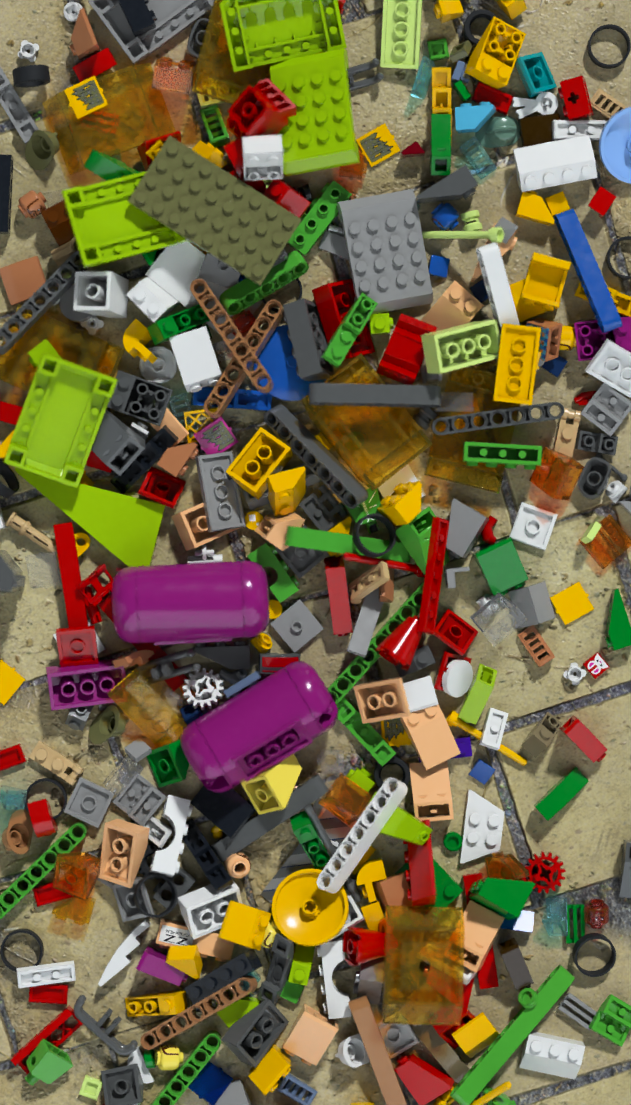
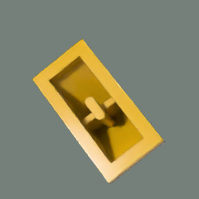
M197 945L170 946L165 962L198 980L203 963Z

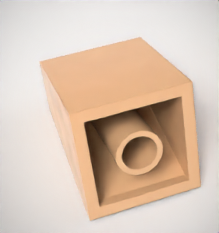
M304 1004L283 1042L282 1048L285 1049L284 1052L293 1057L295 1055L302 1058L301 1061L309 1066L312 1064L317 1066L339 1029L338 1021L329 1019L327 1015Z

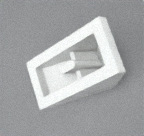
M151 816L143 826L150 828L148 838L161 849L173 831L171 827L154 816Z

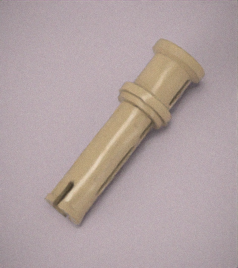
M14 511L5 524L7 527L10 526L18 531L20 536H27L53 556L56 554L57 547L54 541L32 527L30 521H25L19 517L17 512Z

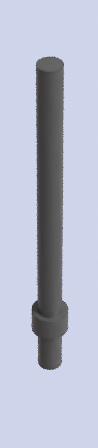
M309 804L304 809L332 857L336 849L314 809ZM349 876L344 886L347 891L351 892L355 902H359L362 900V897L356 888L357 884L354 878Z

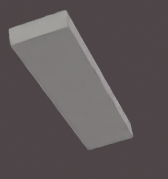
M379 587L365 596L347 652L364 658L383 602H379Z

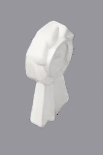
M542 92L536 99L512 98L514 102L512 107H525L515 111L518 114V119H522L536 111L541 115L553 114L558 107L557 97L551 92Z

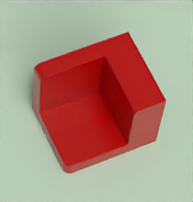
M600 186L589 202L588 207L599 213V217L602 218L616 196Z

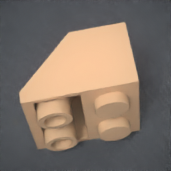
M295 512L277 517L274 514L265 515L255 529V532L281 551H284V549L289 547L285 545L287 526L303 528L305 519Z

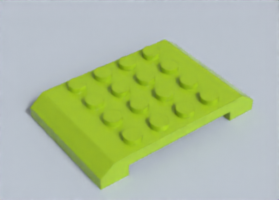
M345 48L271 63L270 65L271 81L297 106L296 115L289 117L288 125L284 126L277 134L282 137L284 176L360 163L358 144L355 140L347 71L349 64Z
M146 171L84 187L79 186L61 192L83 267H92L188 241L128 203L129 198Z
M43 352L10 440L4 463L78 488L85 464L118 379Z

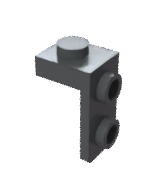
M94 705L71 708L65 724L74 730L83 731Z

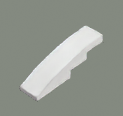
M147 917L119 945L98 983L100 987L131 962L128 954L140 945L141 940L138 936L151 925Z

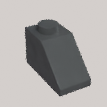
M425 644L416 649L411 666L407 671L401 669V664H397L395 667L399 676L403 677L436 663L429 646Z

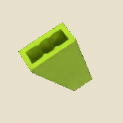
M375 792V793L373 794V796H372V798L370 799V801L368 802L367 806L369 805V803L371 802V800L373 799V797L376 795L377 792ZM398 806L379 834L423 846L429 839L433 829Z

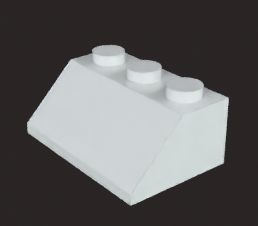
M235 882L220 893H217L212 884H209L178 897L181 914L193 940L221 929L230 900L242 904L240 890Z
M531 1031L524 1040L519 1068L575 1080L582 1064L585 1045L582 1041Z

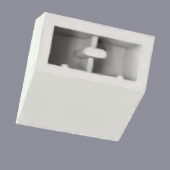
M281 135L242 137L244 181L283 179Z

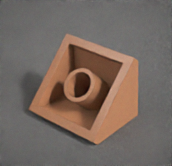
M406 872L372 882L375 895L385 918L394 919L418 908V906H412V901L407 898V889H410V883L406 882Z

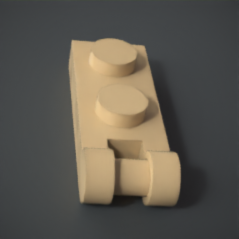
M564 408V414L559 421L552 460L571 464L581 411L576 410L574 412ZM567 418L573 419L572 425L566 424Z
M381 561L348 584L349 592H351L350 602L352 604L361 603L362 598L390 580L388 564Z
M40 740L29 758L73 786L77 782L76 778L84 771L81 766ZM68 767L72 769L70 775L65 773Z

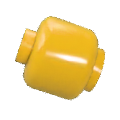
M563 325L559 350L571 351L573 347H576L575 329L572 326Z

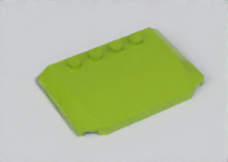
M223 0L219 3L233 72L325 51L347 48L337 0Z

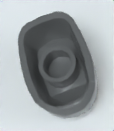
M201 18L194 24L186 48L188 55L199 60H204L210 56L218 41L220 32L212 20Z
M593 457L584 466L577 486L580 493L587 499H597L605 491L612 469L609 462Z

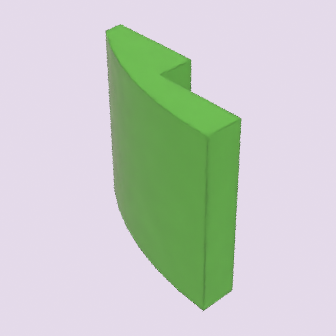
M610 994L598 1009L588 1028L617 1046L622 1047L631 1030V1006Z

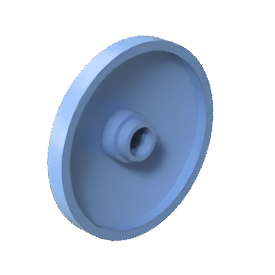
M627 107L615 113L603 127L599 139V154L604 167L612 176L630 184L631 107Z

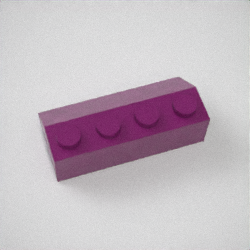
M114 659L99 660V664L46 667L51 711L128 701L125 668L123 666L115 668L112 663Z

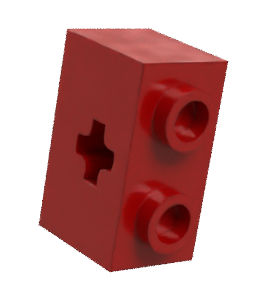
M579 76L561 81V87L558 88L560 98H564L565 106H563V113L565 118L578 120L593 116L585 78ZM573 95L579 97V99L576 100V103L571 101L574 98Z

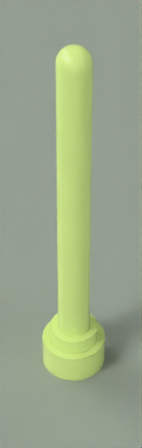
M492 227L488 231H422L423 239H488L492 243H501L504 239V231L501 227Z

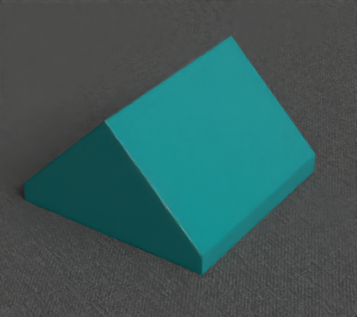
M542 52L517 58L515 66L529 99L557 87Z

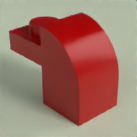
M47 799L27 804L37 838L50 836L58 831L57 823L53 819L51 807Z

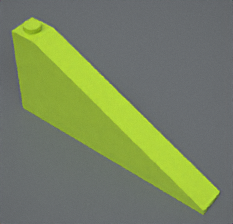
M15 468V471L128 567L151 566L166 505L80 483L78 488L24 469Z

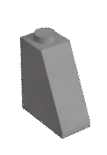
M455 498L452 500L446 548L451 550L449 554L459 559L460 557L466 558L488 523L489 518Z

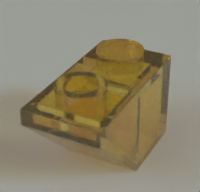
M77 894L54 907L52 914H55V917L61 920L72 919L74 923L79 925L89 924L96 899Z

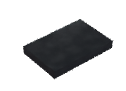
M203 786L190 802L231 839L237 835L256 810L252 804L233 788L223 793H216Z

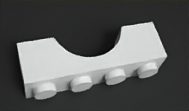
M171 795L166 797L162 816L171 824L173 838L167 848L153 853L149 872L173 877L175 873H178L180 862L177 860L179 854L182 855L184 843L181 842L183 835L186 836L189 826L186 824L187 817L191 816L193 808L190 805L191 800Z
M343 937L334 938L325 944L317 946V955L322 957V964H319L320 976H324L321 990L322 995H326L327 1002L323 1003L324 1014H328L329 1019L352 1017L348 1003L350 1001L349 994L340 991L332 980L334 968L341 961L345 960L342 948Z

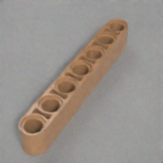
M202 279L194 280L190 285L192 294L259 392H270L273 389L274 383L207 283ZM199 286L205 287L202 293H196ZM211 301H214L215 306L211 309H207V304ZM220 317H226L223 324H217V320ZM231 332H235L236 337L233 340H228V335ZM241 348H247L245 355H238V351ZM251 364H258L255 371L248 370ZM262 379H268V384L265 387L259 386Z
M270 300L266 303L244 338L249 346L253 339L259 340L257 346H250L257 358L283 318L284 309L277 300ZM273 307H279V311L276 314L270 313ZM263 323H269L267 330H260V326ZM241 348L238 351V355H245L247 348ZM235 356L231 359L204 403L205 412L213 419L223 415L247 376ZM254 363L249 366V371L251 370ZM232 372H238V377L234 380H231L230 374ZM228 388V393L225 396H220V390ZM217 404V411L211 413L209 411L211 405Z
M251 975L239 978L144 1033L140 1039L142 1047L146 1050L156 1048L254 992L258 986L256 978ZM244 980L249 983V990L245 989L243 985ZM228 990L233 992V999L229 998ZM212 999L217 1001V1008L213 1007ZM197 1008H199L202 1012L201 1017H199L196 1014ZM181 1017H183L186 1021L185 1026H183L180 1022ZM165 1026L170 1029V1035L165 1033ZM150 1035L154 1038V1044L149 1041Z
M367 995L349 1001V1007L386 1105H408Z

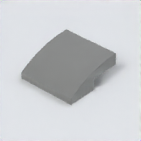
M603 382L580 414L611 437L631 411V400Z
M136 771L115 796L112 803L127 813L139 825L144 826L167 796Z

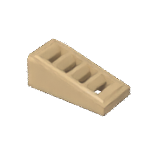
M600 88L590 99L592 108L607 120L618 110L627 108ZM600 96H602V101L598 105H596L595 102ZM606 100L609 101L610 103L607 105V107L605 109H602L601 107L606 102ZM614 105L615 109L611 114L608 113V110Z

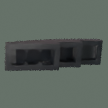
M165 425L147 442L145 449L122 475L116 474L110 482L124 494L164 454L166 449L170 448L179 438Z
M191 819L186 822L189 825L186 836L183 835L182 839L216 892L220 893L234 882L194 820Z

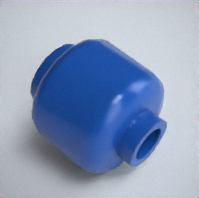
M440 203L431 212L433 215L431 218L432 222L441 231H446L448 228L452 231L459 224L457 219L460 214L450 203Z

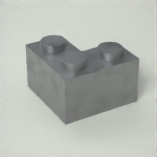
M385 956L356 965V967H360V970L356 971L353 994H357L356 999L367 995L370 1004H379Z

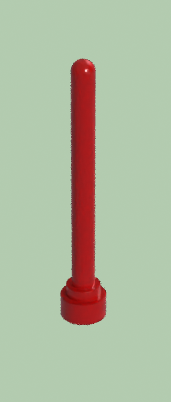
M348 552L343 554V558L348 561L377 565L383 561L388 564V568L410 571L416 574L417 577L425 578V575L416 563L414 565Z

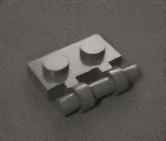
M323 484L318 488L323 494L321 497L318 498L313 492L299 505L320 531H328L337 523V520L333 517L336 513L341 518L345 517L348 513L344 509L345 506L342 502L339 503L333 496L334 493ZM326 499L333 507L330 512L322 503Z

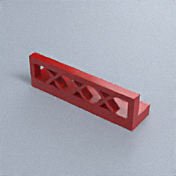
M70 1005L66 1007L11 1058V1062L15 1066L18 1064L28 1074L29 1069L22 1060L27 1055L32 1054L31 1051L35 1050L42 1039L55 1043L54 1045L58 1047L83 1025L75 1016ZM71 1015L78 1021L74 1027H65V1021ZM55 1030H62V1038L60 1040H51V1033Z

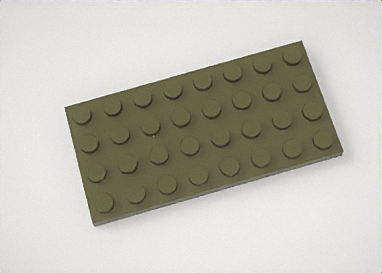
M170 135L128 200V203L259 286H261L302 220Z

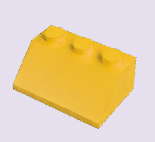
M260 427L225 472L242 489L259 500L268 488V475L281 472L293 457V453L288 445Z

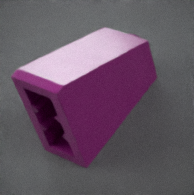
M150 946L145 949L136 967L141 972L180 986L181 982L185 983L189 976L166 963L167 955Z

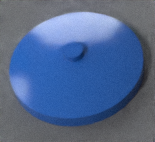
M282 325L275 329L260 353L258 360L274 383L273 389L268 392L269 395L282 401L294 402L309 398V384L324 383L326 379L306 381L298 376L296 371L297 361L292 355V341H290L287 334L289 328L288 325ZM256 363L253 365V370L255 371L258 367ZM262 379L259 385L265 387L268 384V379Z

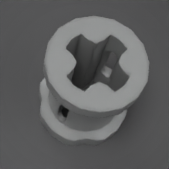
M420 367L423 384L426 381L436 379L442 381L441 374L427 373V368Z

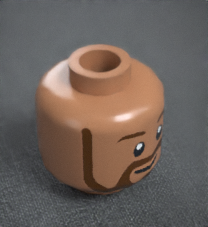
M31 190L19 198V205L17 207L25 218L34 219L41 214V211L46 209L44 203L47 200L41 192L37 194L34 190Z

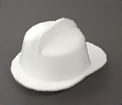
M360 1033L343 1040L338 1046V1053L335 1054V1057H338L343 1064L352 1068L370 1062Z

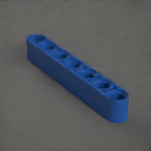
M574 209L555 214V224L602 333L622 327L620 315Z

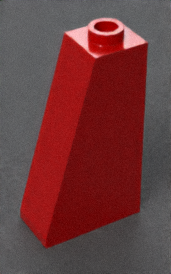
M343 556L324 558L333 634L346 636L349 633H353Z

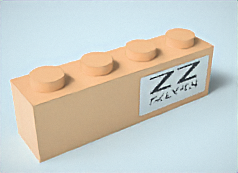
M161 919L156 944H159L160 948L169 949L170 946L197 945L200 957L208 958L209 955L221 962L231 960L234 942L218 937L220 931L216 930L193 940L186 923Z

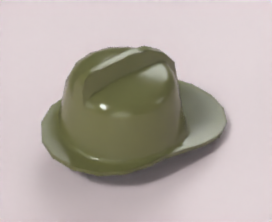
M36 130L32 134L25 148V157L29 165L35 170H44L51 162L53 156L59 151L60 146L57 132Z
M115 706L106 708L104 712L93 720L90 726L89 738L91 742L101 744L110 737L120 736L129 721L128 717L120 713Z

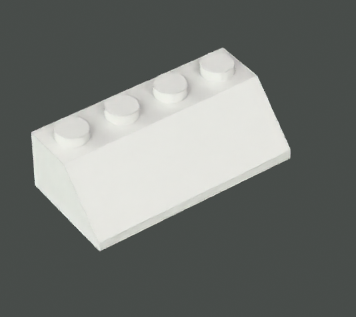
M589 134L513 149L517 182L521 192L597 178L596 162Z

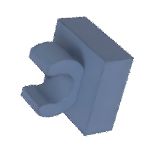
M458 60L451 82L456 83L459 79L465 84L469 82V79L463 76L466 69L464 68L465 62Z

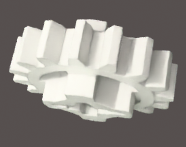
M203 668L201 673L199 671L195 672V675L189 673L190 679H184L186 685L182 686L185 692L183 694L184 699L188 698L187 703L189 705L193 703L194 709L201 706V710H204L205 706L212 709L211 704L213 703L218 705L217 699H223L221 693L224 691V687H222L224 685L223 680H219V674L214 675L212 669L207 673L205 668ZM212 681L215 683L216 689H214V687L211 686ZM191 689L196 692L195 697L191 694Z

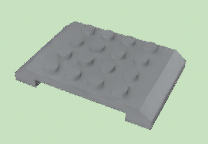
M89 0L88 3L135 65L207 14L223 0H148L149 3L146 5L149 11H154L157 21H155L156 28L137 37L134 36L118 0Z
M413 189L337 202L353 281L354 301L357 300L361 293L374 300L378 304L372 314L433 303L431 280Z

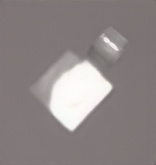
M158 682L162 686L160 692L152 690L153 694L157 696H166L168 698L167 702L174 707L177 705L183 707L187 702L178 693L168 688L164 682Z

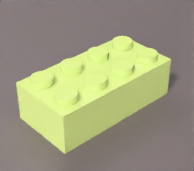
M482 319L421 335L427 373L441 374L498 359L500 333L497 319Z

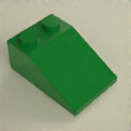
M433 858L436 900L435 905L424 906L437 917L463 892V889ZM405 863L395 874L409 870V864Z

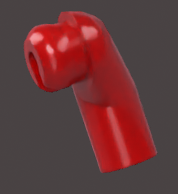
M490 515L488 517L489 521L481 535L486 544L493 545L496 542V537L493 534L492 528L498 520Z

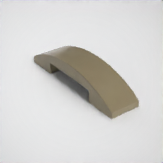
M429 1019L421 1026L417 1025L415 1027L410 1024L426 1048L458 1084L470 1070L467 1064L437 1034Z

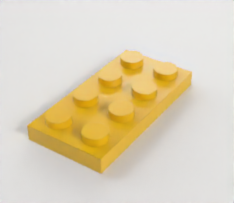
M502 323L493 401L532 405L541 334L540 327Z

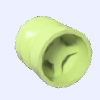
M479 210L460 214L461 221L464 222V231H480L483 229L482 223L479 222Z

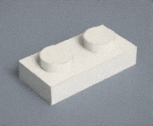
M494 708L488 709L479 745L496 751L499 750L508 713Z

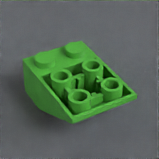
M430 507L421 511L409 524L402 525L395 530L397 537L424 575L426 572L433 517H436ZM447 548L445 552L444 566L448 562H450Z

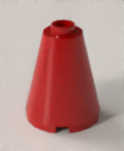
M416 615L413 617L408 616L375 649L380 651L378 654L395 666L401 664V669L406 671L411 666L422 636V632H418L419 617Z
M348 927L347 929L349 930L343 934L342 948L343 952H347L348 958H345L350 966H356L393 954L398 948V940L393 934L358 927Z

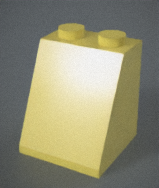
M292 754L251 780L241 783L259 815L286 807L302 768L295 755Z

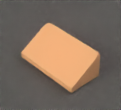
M166 408L160 426L150 423L157 433L166 425L179 438L171 447L177 446L189 434L168 408Z

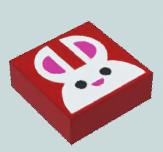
M598 652L583 663L594 679L610 667Z

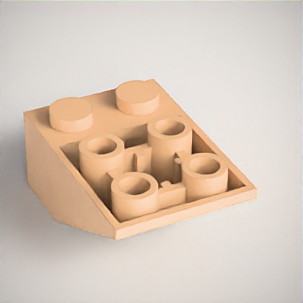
M447 761L427 771L420 762L409 763L414 817L420 821L428 819L430 821L454 819Z
M470 900L442 955L477 973L482 968L505 917Z

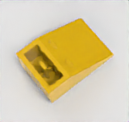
M494 16L473 50L465 73L495 89L507 86L526 33Z

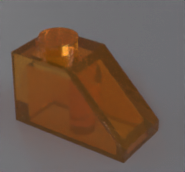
M503 851L492 852V856L485 858L488 878L518 880L530 876L529 871L511 853L503 854Z

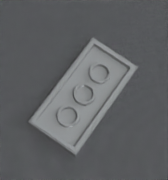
M232 451L196 456L195 460L208 531L216 532L246 527L239 486L233 479L228 480L225 472L234 461Z

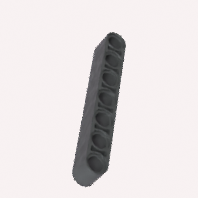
M79 251L74 252L0 328V340L6 343L0 347V355L7 353L75 283V272H86L88 267H83V264H75L76 260H81ZM64 273H69L71 277L66 279L63 278L61 275ZM54 286L58 288V291L51 292L48 289ZM37 300H43L45 304L39 306L35 302ZM29 313L32 315V317L30 319H24L22 315ZM11 327H17L19 331L16 333H12L9 331V329Z
M309 384V404L436 408L441 407V387L431 385Z
M550 402L442 417L432 422L431 429L436 435H447L555 420L563 416L564 407L559 402ZM553 405L558 406L560 410L557 416H553L550 413V408ZM533 408L540 410L541 414L538 419H534L531 416ZM514 411H519L522 415L521 420L518 422L512 419ZM495 413L501 414L503 418L500 424L493 422L492 418ZM476 416L483 418L484 422L481 427H477L473 423ZM458 418L462 419L465 423L461 430L454 426V422ZM438 421H442L445 424L443 432H438L435 429V424Z
M276 405L264 413V421L271 430L291 448L348 508L353 509L368 499L366 488L284 405Z
M317 774L292 791L284 809L255 815L244 824L233 839L225 835L212 844L211 848L219 860L223 862L230 855L239 852L302 810L305 806L326 794L329 789Z

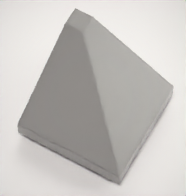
M501 217L495 227L503 229L504 239L502 242L505 244L518 228V226L504 217Z

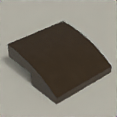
M559 113L519 119L522 147L557 141L552 140V121L560 120Z

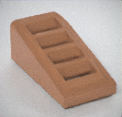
M534 625L517 635L538 667L555 658ZM534 632V636L528 640L524 639V637ZM538 638L539 642H537L531 647L528 645L529 643ZM539 646H543V648L538 652H533V650H535ZM544 652H547L548 655L539 660L537 658Z

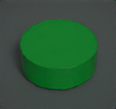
M448 832L443 838V844L449 851H457L462 846V837L457 832Z
M145 1049L144 1061L148 1069L156 1067L153 1049Z

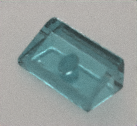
M426 56L422 57L411 91V96L422 100L425 99L430 85L432 67L436 66L435 62Z

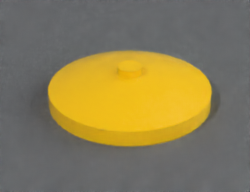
M298 870L288 875L278 885L272 899L274 922L282 935L295 944L302 946L325 944L334 939L346 924L349 914V902L345 889L342 886L336 893H329L320 889L317 886V878L322 870Z

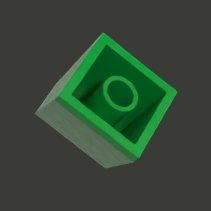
M507 537L473 553L493 596L497 594L500 597L507 594V589L513 586L517 589L526 585L525 581L528 580V577L511 537Z
M483 878L472 883L469 889L471 892L469 898L505 917V919L511 920L519 917L535 883Z

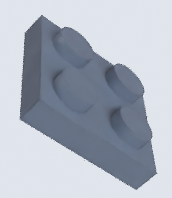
M256 671L223 692L227 698L230 696L233 698L243 692L242 689L248 686L250 688L260 682L258 679L262 677Z

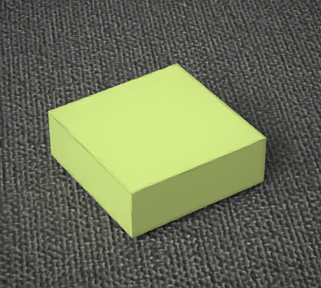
M597 521L590 524L581 541L585 544L591 542L600 530L601 524Z
M85 1075L79 1095L97 1101L103 1085L102 1080Z

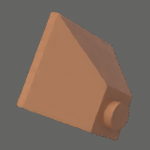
M84 8L79 11L71 36L73 44L69 45L73 56L77 55L79 60L100 52Z

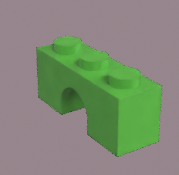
M265 543L247 556L251 562H256L262 568L272 567L277 571L278 579L269 588L279 603L297 592L299 590L297 586L300 584L294 575L291 577L286 571L289 568L283 559L281 561L277 559L275 555L278 552L272 544L268 546Z

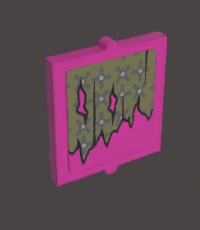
M222 416L193 434L201 445L200 449L204 450L207 455L222 453L238 443V440L231 431L232 428L228 427Z

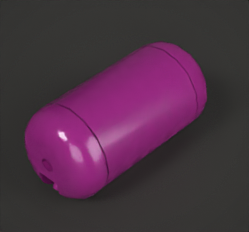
M251 561L123 568L115 575L112 584V613L115 631L126 642H154V645L232 641V638L258 636L265 631L269 624L268 579L266 571L261 565Z
M295 661L188 724L181 733L180 744L189 764L202 784L210 791L223 793L244 781L251 780L311 744L323 732L329 731L338 719V709L317 671L306 662Z

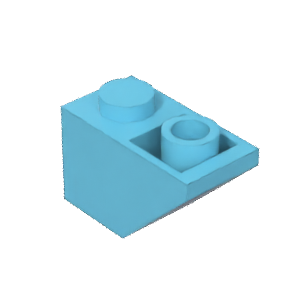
M480 102L477 106H472L471 103L460 104V107H455L456 131L458 133L478 132L496 112V107L490 102Z

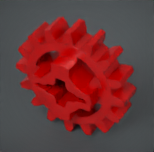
M541 851L540 856L534 853L535 859L528 858L527 860L530 864L524 865V868L528 870V872H525V876L529 877L526 881L535 883L533 889L537 887L538 893L544 889L545 893L548 894L550 888L556 891L555 885L561 887L559 880H565L561 873L566 872V870L560 868L563 862H557L559 858L557 855L552 858L551 852H548L547 856H545L543 851ZM542 860H549L553 863L545 864ZM536 864V865H537L536 871L532 874V869H533L534 865ZM540 865H542V867L545 868V870H548L547 876L549 879H547L543 874H541L542 868L540 867ZM557 870L556 878L553 881V873ZM542 880L545 881L547 884L542 885L537 882Z

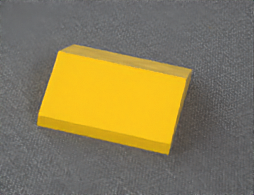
M482 1012L451 1035L469 1058H472L493 1043L500 1033Z

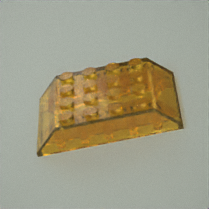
M359 354L323 382L385 384L362 354ZM309 394L301 400L316 427L355 476L372 491L380 487L433 444L404 407L310 405Z

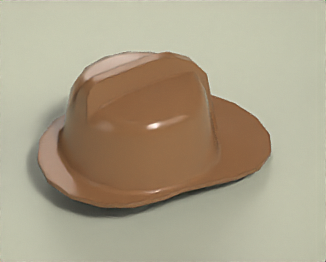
M19 809L11 815L8 827L2 833V842L6 851H13L16 854L22 855L29 850L34 829L28 811Z

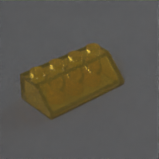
M137 668L107 693L156 747L177 740L181 736L183 729L187 726L184 719Z

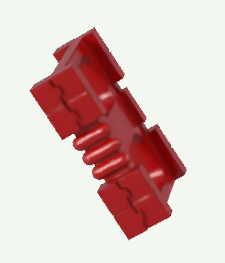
M102 564L91 575L82 580L76 588L83 594L89 606L95 607L103 600L101 597L112 592L113 578L106 570V565ZM103 572L110 580L105 587L98 580V577ZM89 584L96 590V594L91 599L84 591Z

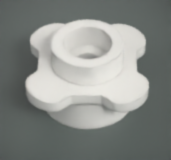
M27 40L22 41L18 57L34 62L36 60V53L39 51V45L36 43L32 44Z
M92 315L87 321L81 322V326L85 327L90 335H95L96 331L104 326V322L99 320L96 315Z
M573 662L570 664V668L564 671L563 676L571 680L573 685H578L582 677L586 676V670L579 668L578 664Z

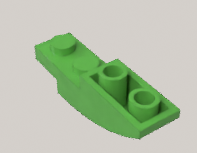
M361 293L331 337L322 358L338 368L378 303L364 293Z

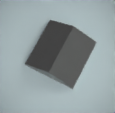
M138 1064L101 1071L105 1105H133L143 1102L144 1083Z

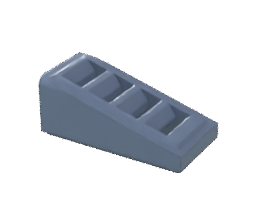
M290 1073L285 1078L281 1076L277 1082V1091L301 1105H310L318 1093L317 1090ZM293 1083H296V1084L294 1085V1087L292 1088L291 1092L288 1091V1090L290 1089V1087L292 1086V1084H293ZM300 1086H301L302 1089H301V1091L299 1092V1094L296 1096L295 1094L297 1093V1091L299 1090V1088H300ZM308 1090L309 1093L307 1094L306 1098L302 1100L303 1095Z

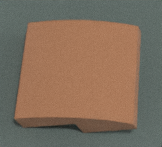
M38 256L0 268V275L10 305H16L28 300L46 282Z

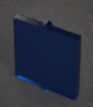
M208 1061L189 1085L188 1089L197 1094L199 1099H204L209 1104L215 1105L233 1078L223 1072L221 1067L218 1068Z

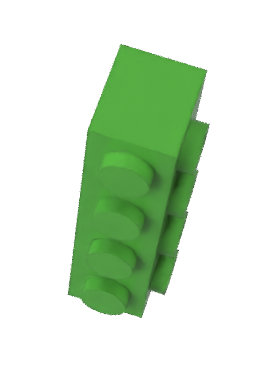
M334 180L331 184L328 182L321 190L323 192L322 196L319 199L316 197L309 207L312 209L308 214L304 213L302 215L299 226L287 243L294 250L299 251L303 257H306L339 214L337 202L350 200L352 197L350 192Z
M482 442L463 443L462 462H466V466H478V463H486V467L497 468V464H503L505 468L516 469L517 465H521L527 470H536V466H541L542 446Z

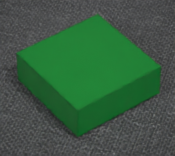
M462 81L456 82L453 88L463 103L470 99L471 94Z

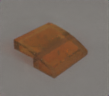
M610 514L599 522L601 528L591 542L585 544L581 541V538L578 540L602 569L606 568L631 546V538Z

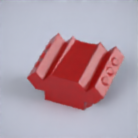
M267 78L258 81L254 87L248 85L228 110L227 128L237 138L241 139L244 136L277 135L284 126L288 125V118L296 115L297 106Z
M401 313L376 373L406 385H413L424 358L421 335L435 332L437 327Z

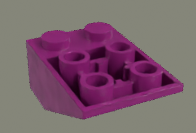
M631 316L621 317L622 327L606 333H602L597 320L574 323L578 361L592 360L606 339L631 353Z

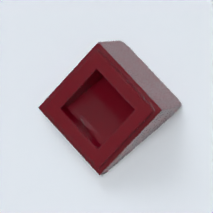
M416 141L401 151L402 158L425 155L424 150Z

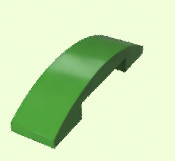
M345 697L336 705L338 719L382 767L397 754L369 723H362L360 713Z

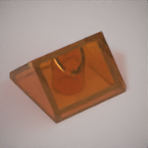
M341 773L318 803L350 825L362 815L372 795Z

